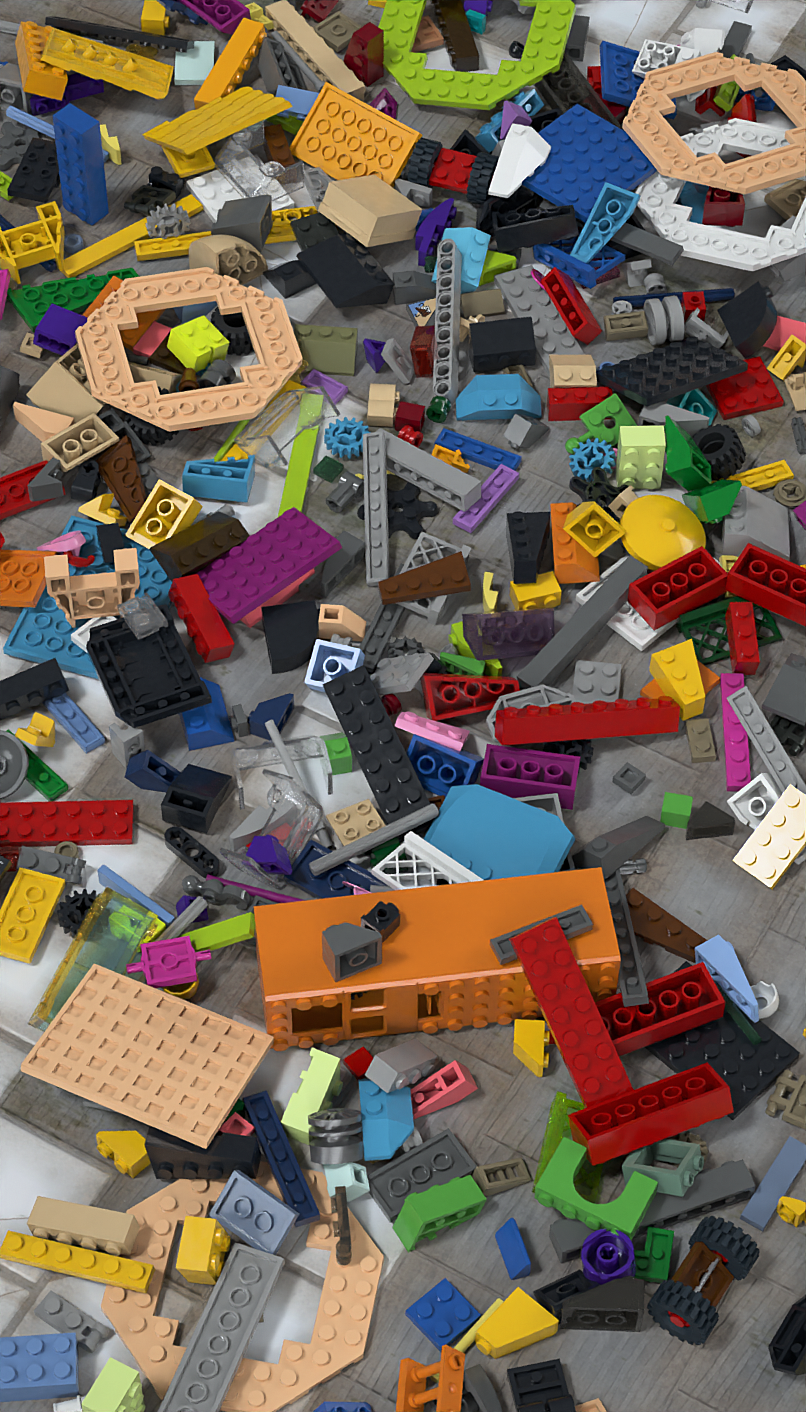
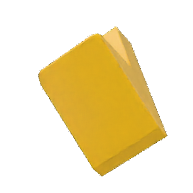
M791 335L767 369L784 381L797 365L803 368L806 359V344L794 335Z
M113 493L103 494L80 506L78 512L105 524L118 523L119 527H122L127 522V517L120 515L119 510L111 508L114 498Z
M35 712L30 725L27 728H18L15 736L34 746L54 747L55 722Z

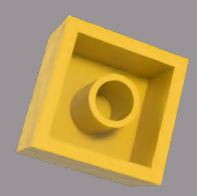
M185 1216L176 1269L190 1283L216 1285L223 1270L225 1252H228L230 1248V1236H228V1233L217 1219Z

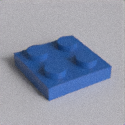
M446 1278L405 1310V1315L440 1352L443 1345L450 1346L481 1318V1314Z

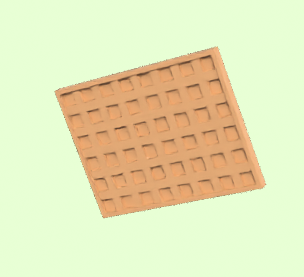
M93 964L21 1064V1072L207 1149L273 1045L274 1037L112 970Z

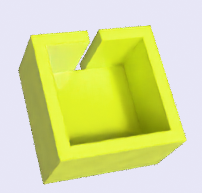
M203 315L171 329L167 348L186 368H193L198 372L205 369L208 363L212 364L216 359L225 360L230 342Z

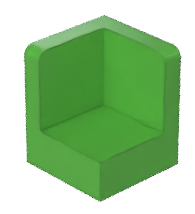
M665 792L660 822L666 826L688 829L693 797Z

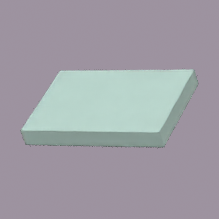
M195 41L194 49H188L187 52L176 51L175 85H202L214 66L215 41Z

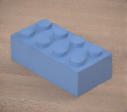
M76 1332L0 1338V1402L68 1398L79 1395V1362Z

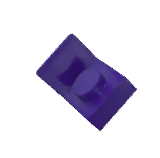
M365 338L363 345L366 360L375 373H378L386 362L381 356L386 342Z

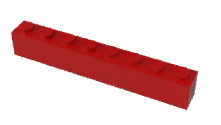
M660 696L658 699L640 697L637 700L631 701L626 699H617L615 702L597 700L589 704L573 702L571 705L550 704L548 707L529 705L527 708L520 709L506 707L504 710H496L494 736L501 745L672 733L678 732L680 705L672 697Z

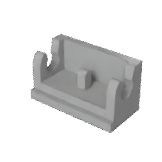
M696 308L684 323V331L688 335L698 337V340L710 343L719 349L729 336L728 331L726 330L724 335L719 334L709 324H706L697 317L700 309Z
M116 723L109 725L112 753L127 769L129 758L145 751L143 731L141 728H133L127 723L125 724L128 726V729L121 730Z

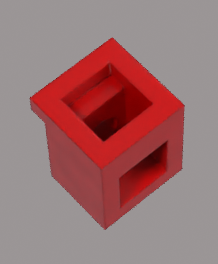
M587 66L586 83L588 84V89H591L592 93L595 91L602 95L601 66Z

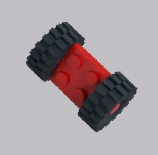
M422 137L418 140L413 149V156L410 159L409 182L428 188L436 186L467 194L468 202L480 205L494 196L489 195L488 191L499 156L482 152L474 156L442 148L443 145L438 141Z

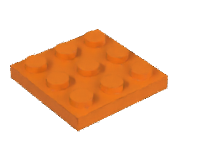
M113 276L82 316L88 318L96 309H100L104 305V300L113 291L116 292L121 287L123 280ZM166 309L136 313L138 328L119 330L123 346L133 351L134 346L152 323L160 318Z
M0 549V606L35 608L46 586L44 557L58 555L56 551Z

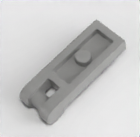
M50 1291L34 1310L37 1317L60 1333L76 1332L78 1345L89 1353H93L97 1348L98 1341L101 1338L104 1339L109 1334V1330L102 1323L96 1322L53 1291ZM87 1330L92 1332L89 1337L84 1336Z

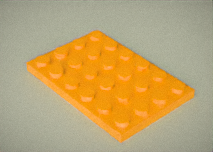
M326 82L291 143L290 150L293 156L314 168L320 167L327 175L336 180L376 175L393 188L395 180L399 178L422 134Z

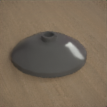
M0 730V764H3V769L0 771V799H4L15 793L23 784L27 776L29 760L23 743L13 734Z

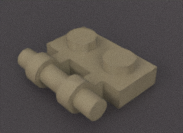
M784 1070L782 1076L778 1077L775 1083L776 1089L767 1100L768 1106L765 1113L769 1116H774L776 1111L781 1109L784 1111L781 1120L806 1129V1076L801 1074L798 1082L791 1080L793 1073L789 1070ZM787 1091L792 1092L790 1100L783 1098Z

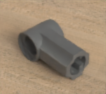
M348 471L341 476L338 486L326 498V504L330 510L335 513L341 512L354 497L360 498L364 493V480Z

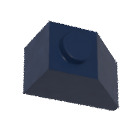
M288 693L260 702L255 711L252 710L248 717L247 723L250 724V734L272 741L265 726V723L269 720L274 721L281 734L294 710V694Z
M146 750L129 758L125 778L141 789L167 792L169 786L181 772L151 751Z

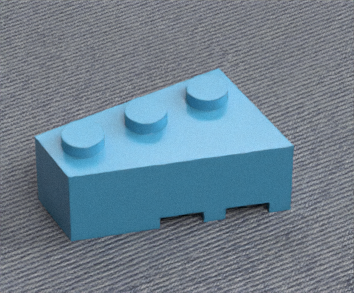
M248 455V459L242 460L228 457V461L214 462V459L186 461L182 474L183 492L192 497L248 502L255 477V455Z

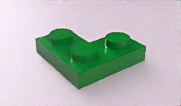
M648 1227L645 1251L634 1250L636 1274L633 1279L657 1283L668 1280L674 1231Z

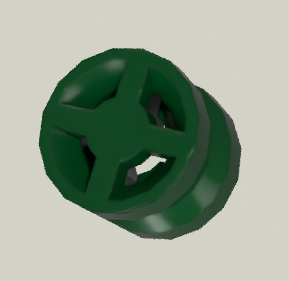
M442 396L433 397L430 406L426 410L427 417L436 423L444 422L447 418V413L451 409L450 401Z

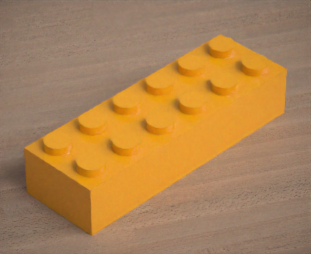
M21 21L15 45L23 91L62 101L68 81L66 70L40 60L53 27H42L31 21Z

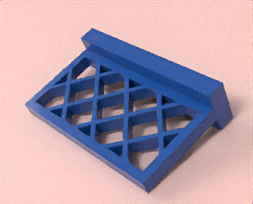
M579 236L570 240L562 239L551 244L542 243L533 246L535 260L552 269L556 267L569 275L571 279L590 289L596 286L597 278L625 261L624 254L607 245H604L601 249L602 252H598L593 258H602V260L590 261L588 264L565 253L572 252ZM574 243L572 246H562V244ZM614 257V259L605 260V258Z

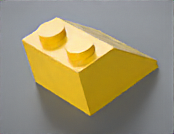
M595 501L582 502L567 515L563 527L571 537L594 557L598 556L626 533V530Z

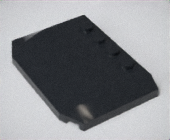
M167 604L90 628V638L86 645L88 656L115 716L131 727L137 728L212 703L211 695L204 681H201L175 627L174 619Z

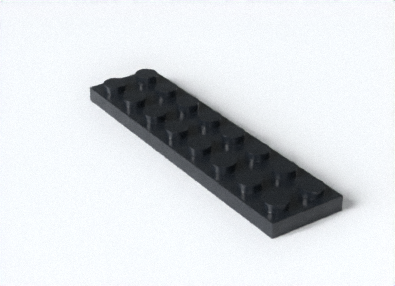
M362 665L322 684L387 825L430 805L365 666ZM435 818L397 836L399 843L404 841V836L410 831L418 835L429 830Z

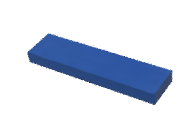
M443 428L434 442V446L437 444L454 452L459 449L462 453V458L495 470L500 464H503L516 471L522 459V456Z

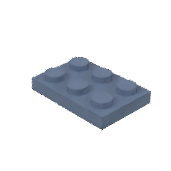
M234 1170L209 1215L217 1219L220 1224L253 1248L276 1255L298 1218L299 1213L240 1170Z

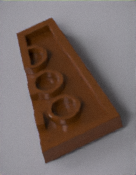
M126 435L100 456L96 462L98 463L101 476L114 494L128 521L133 523L147 497L131 438Z
M462 551L382 580L378 582V590L382 605L471 591V583Z
M632 888L626 894L634 934L643 938L646 943L660 945L665 948V951L695 963V947L708 940L635 888Z

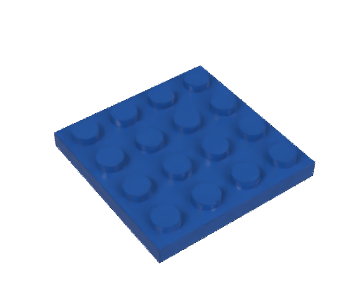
M606 41L601 42L602 99L627 107L631 106L637 96L640 85L644 82V78L632 73L640 51ZM676 98L670 99L676 105ZM677 107L675 108L674 113L667 114L663 117L674 120V118L677 115Z

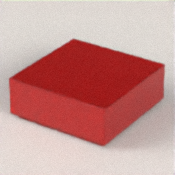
M363 1046L344 1058L343 1064L358 1081L366 1077L365 1073L373 1057Z

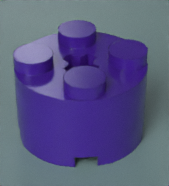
M607 1229L597 1230L591 1233L582 1245L581 1260L584 1276L589 1280L598 1282L602 1288L601 1292L605 1294L624 1288L636 1274L633 1244L626 1234L615 1230L618 1235L607 1231Z

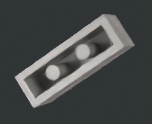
M413 1039L376 1054L365 1076L386 1093H390L397 1089L400 1090L410 1083L414 1084L424 1077L428 1078L435 1069L434 1063L438 1056L417 1039Z

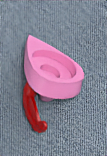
M81 531L69 532L37 547L38 551L49 550L56 551L59 555H67L68 563L76 567L90 566L95 560L93 555L88 556V559L79 557L81 546L86 542L85 536Z

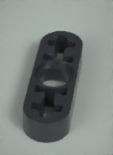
M174 826L166 830L164 834L166 847L200 876L206 878L207 875L217 876L219 874V859L181 827ZM171 837H174V838L180 837V842H179L177 839H173V840L171 841ZM191 848L197 849L199 851V853L196 856H188L185 854L186 851ZM204 863H205L206 865H208V866H210V865L213 864V868H210V867L205 868V867H204Z

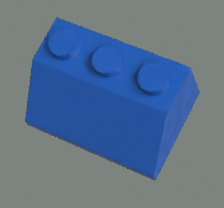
M201 677V681H204L211 695L212 703L179 713L189 751L235 741L219 684Z
M413 734L406 753L423 789L439 796L444 795L445 798L452 786L475 784L484 762V758L464 749L457 751L416 734Z

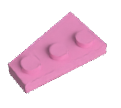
M401 712L395 723V727L457 751H461L470 733L469 730L422 718L412 712Z

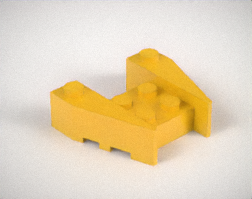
M55 201L36 206L39 221L3 232L0 227V268L2 270L8 269L11 278L17 284L21 283L18 269L54 258L59 270L63 271L65 231L62 216Z

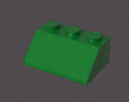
M721 479L713 482L712 485L682 494L685 506L698 517L700 522L704 521V523L710 522L714 524L722 521L723 516L730 513L742 483L738 480Z

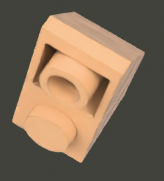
M321 604L319 639H331L335 633L339 634L342 638L351 637L352 641H363L366 630V621L343 605Z

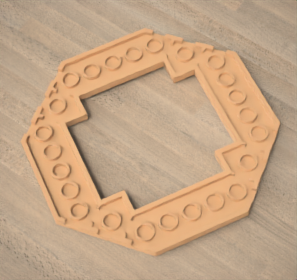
M710 53L648 71L643 84L638 89L635 100H633L629 108L627 117L623 120L622 128L658 172L664 176L744 195L806 176V80L797 70L788 69L787 72L777 69L776 65L767 63L757 65L750 63L749 59L736 56L734 59L723 57V53ZM735 81L744 92L762 87L797 128L785 131L784 138L790 145L725 164L715 152L697 158L663 116L675 112L676 105L670 99Z
M209 267L127 278L121 283V287L116 292L113 291L104 300V305L100 309H96L87 318V322L83 327L79 326L75 330V337L91 395L169 432L255 418L302 365V355L283 300L277 297L272 299L265 296L263 291L252 286L247 288L240 285L238 280L227 275L222 277L215 274L214 270ZM213 301L217 302L221 315L242 312L258 360L257 365L240 367L242 383L164 395L159 394L156 380L134 383L119 330L138 328L136 313Z
M260 1161L257 1177L252 1180L284 1202L268 1162ZM300 1168L320 1212V1220L310 1223L306 1247L331 1251L311 1343L307 1344L284 1339L278 1364L243 1358L220 1411L276 1412L288 1403L292 1404L308 1394V1391L320 1383H325L341 1373L340 1370L351 1363L355 1364L364 1357L384 1256L344 1201L330 1198L327 1190V1180L322 1172ZM179 1179L126 1211L127 1214L135 1216L140 1229L130 1255L120 1254L114 1256L154 1265L155 1273L147 1293L107 1284L101 1303V1310L115 1328V1332L125 1347L128 1348L145 1377L148 1378L160 1400L164 1399L187 1349L186 1347L175 1346L180 1325L179 1320L155 1316L178 1224L184 1225L185 1216L207 1218L209 1206H214L229 1179Z

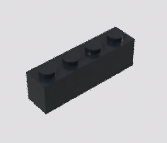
M56 658L0 681V720L16 715L20 711L37 706L46 700L61 696L69 691Z

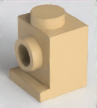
M631 485L620 493L608 506L620 519L627 506L638 498L632 491L633 487Z

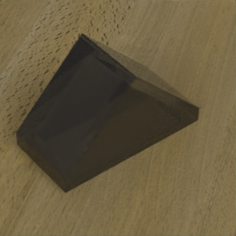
M706 801L687 823L686 840L733 835L735 818Z

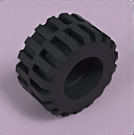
M217 307L211 315V323L230 342L227 354L240 356L243 353L246 355L249 354V351H254L242 312L221 315Z
M157 386L160 395L171 394L167 389L164 388L163 390H161V388ZM125 412V418L129 427L135 432L140 441L142 440L143 444L148 445L150 442L152 446H156L160 442L162 445L165 444L167 439L171 441L173 434L177 435L179 433V430L166 431Z
M716 424V426L710 425L706 429L699 430L698 434L695 433L692 436L693 441L711 465V482L722 478L726 480L729 476H734L736 471L743 467L742 464L745 463L746 452L735 429L730 428L728 425Z

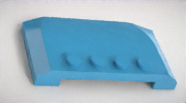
M478 784L452 786L439 809V815L435 817L424 837L425 841L483 880L559 872L576 839L558 816Z

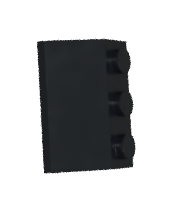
M532 317L469 323V358L473 372L497 370L516 365H535L536 346Z

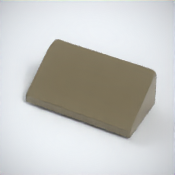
M501 289L461 294L460 306L464 319H469L470 316L476 318L479 314L484 316L505 314Z
M645 311L606 315L603 317L606 341L647 336L648 324Z

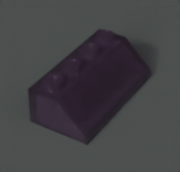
M537 607L462 614L463 637L476 660L479 661L537 655L555 636L554 608Z

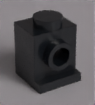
M380 901L367 915L364 914L361 917V927L380 932L382 943L400 926L399 910L390 902L385 904Z

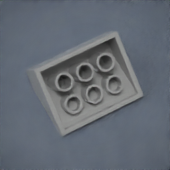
M741 486L730 513L723 516L722 555L739 557L746 545L750 543L789 561L788 508L747 486Z

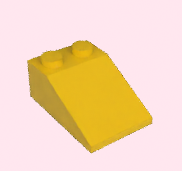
M159 479L125 536L150 549V547L190 527L203 506L192 496Z

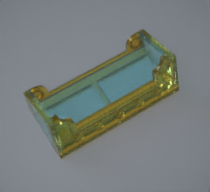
M108 887L103 889L93 901L27 1024L45 1032L93 964L125 976L127 972L126 964L132 963L141 946L140 944H142L147 936L151 938L157 929L158 924L155 921L158 915Z

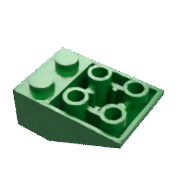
M665 416V452L667 454L665 469L667 474L688 492L712 485L711 465L691 436L670 416Z

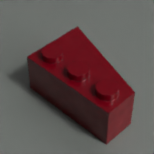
M371 22L353 33L343 60L347 68L352 70L356 78L367 87L384 76V31Z

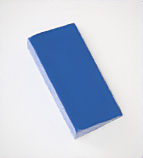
M510 1218L496 1232L495 1238L511 1280H516L529 1276L531 1261L516 1220Z

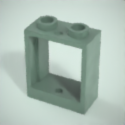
M670 1139L654 1142L652 1145L631 1151L623 1163L622 1170L625 1187L633 1172L637 1171L658 1182L657 1192L683 1197L687 1189L693 1185L694 1178L698 1172L703 1169L704 1157L701 1155L700 1144ZM653 1160L680 1164L676 1171L650 1166Z

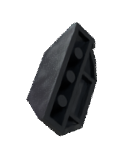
M521 185L509 198L493 196L477 209L476 229L491 235V239L495 236L492 212H499L500 215H507L510 210H517V213H526L529 209L537 208L538 194Z
M806 1295L792 1305L768 1346L772 1366L776 1371L796 1376L806 1374Z

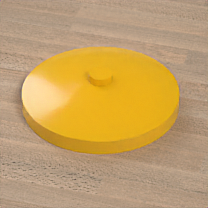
M646 495L639 497L627 506L620 519L619 524L626 530V533L620 537L624 547L633 558L648 566V569L653 571L701 546L705 548L706 545L705 531L698 517L687 506L667 496Z

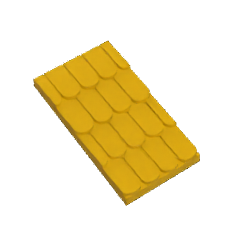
M53 28L50 32L40 59L70 72V70H73L95 80L102 79L126 90H136L159 100L164 99L168 94L174 66Z
M242 87L224 98L219 97L197 110L188 111L171 122L165 121L142 135L146 140L187 155L293 106L283 97H274L273 94H265L261 90H253L252 87Z

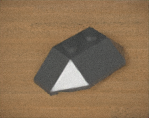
M265 37L262 43L258 68L267 92L276 95L278 85L307 90L297 64L290 54L283 49V44Z

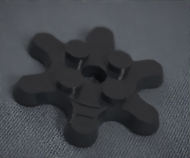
M600 467L593 468L591 472L592 482L590 483L577 476L570 479L569 488L581 497L582 502L595 501L615 521L620 522V518L608 506L620 493L629 487L628 485L612 486L607 480L606 472ZM600 500L606 503L604 507H602L603 504Z
M410 482L406 484L404 489L399 491H392L387 488L389 539L395 531L400 530L405 531L412 539H418L421 531L424 532L423 527L419 524V520L423 517H434L439 513V508L435 502H422L416 498L421 489ZM361 505L357 511V516L362 520H365L364 505ZM399 506L403 511L395 512L393 509Z

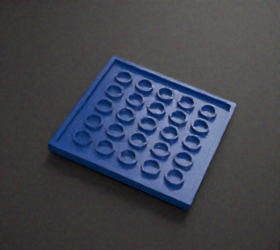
M576 104L538 132L551 146V150L546 162L542 166H538L531 177L527 176L522 181V185L556 206L574 205L576 218L586 223L605 182L632 191L658 170L625 131Z

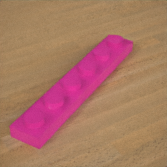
M721 673L720 692L726 790L739 792L751 782L748 734L729 704L727 697L744 687V674Z

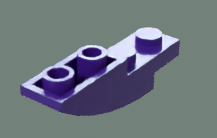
M80 73L67 76L68 81L62 101L34 94L30 98L31 114L36 116L59 110L68 105L69 101L104 92L103 80H95L88 76L81 77Z
M449 198L429 213L419 227L415 250L418 251V266H427L428 260L433 258L434 245L437 246L446 228H452L451 220H455L457 208L454 207V198Z

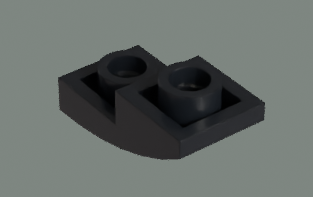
M119 524L96 525L104 566L115 564L113 550L124 549Z

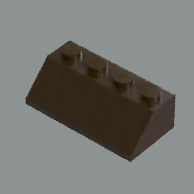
M218 511L150 547L149 550L173 582V579L194 575L203 570L214 560L229 552L230 549L246 541L250 535L239 519Z

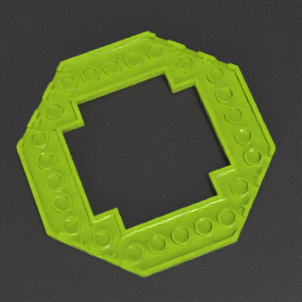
M387 0L378 26L384 31L383 66L395 78L396 83L410 96L414 104L491 110L496 107V103L499 101L510 99L518 94L520 89L527 85L530 87L543 79L542 76L549 72L554 73L560 69L576 7L571 0H519L520 6L536 7L521 61L501 60L498 74L495 75L425 69L428 60L427 53L411 51L427 0Z

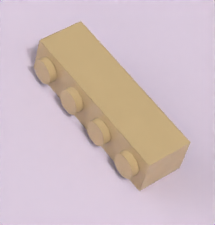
M37 1196L27 1221V1225L34 1237L56 1240L67 1245H81L83 1248L93 1251L96 1249L106 1250V1252L112 1255H130L140 1229L135 1216L132 1214Z

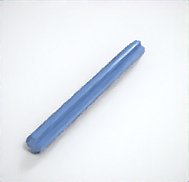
M12 105L7 108L6 115L55 139L54 125ZM102 149L103 161L106 162L109 158V152Z

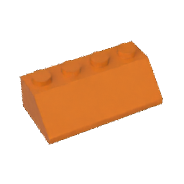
M573 502L550 504L554 574L558 584L600 582L598 556H592L563 529L567 515L577 506Z

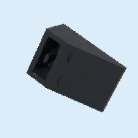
M188 764L166 792L161 803L162 821L207 834L229 787L232 776Z

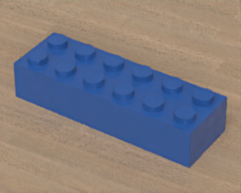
M69 103L52 115L63 207L92 226L109 214L100 122Z

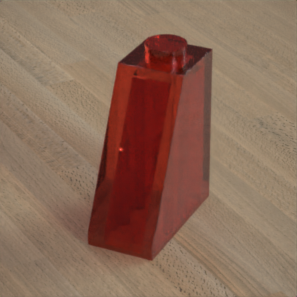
M435 325L416 326L410 351L416 378L433 377Z

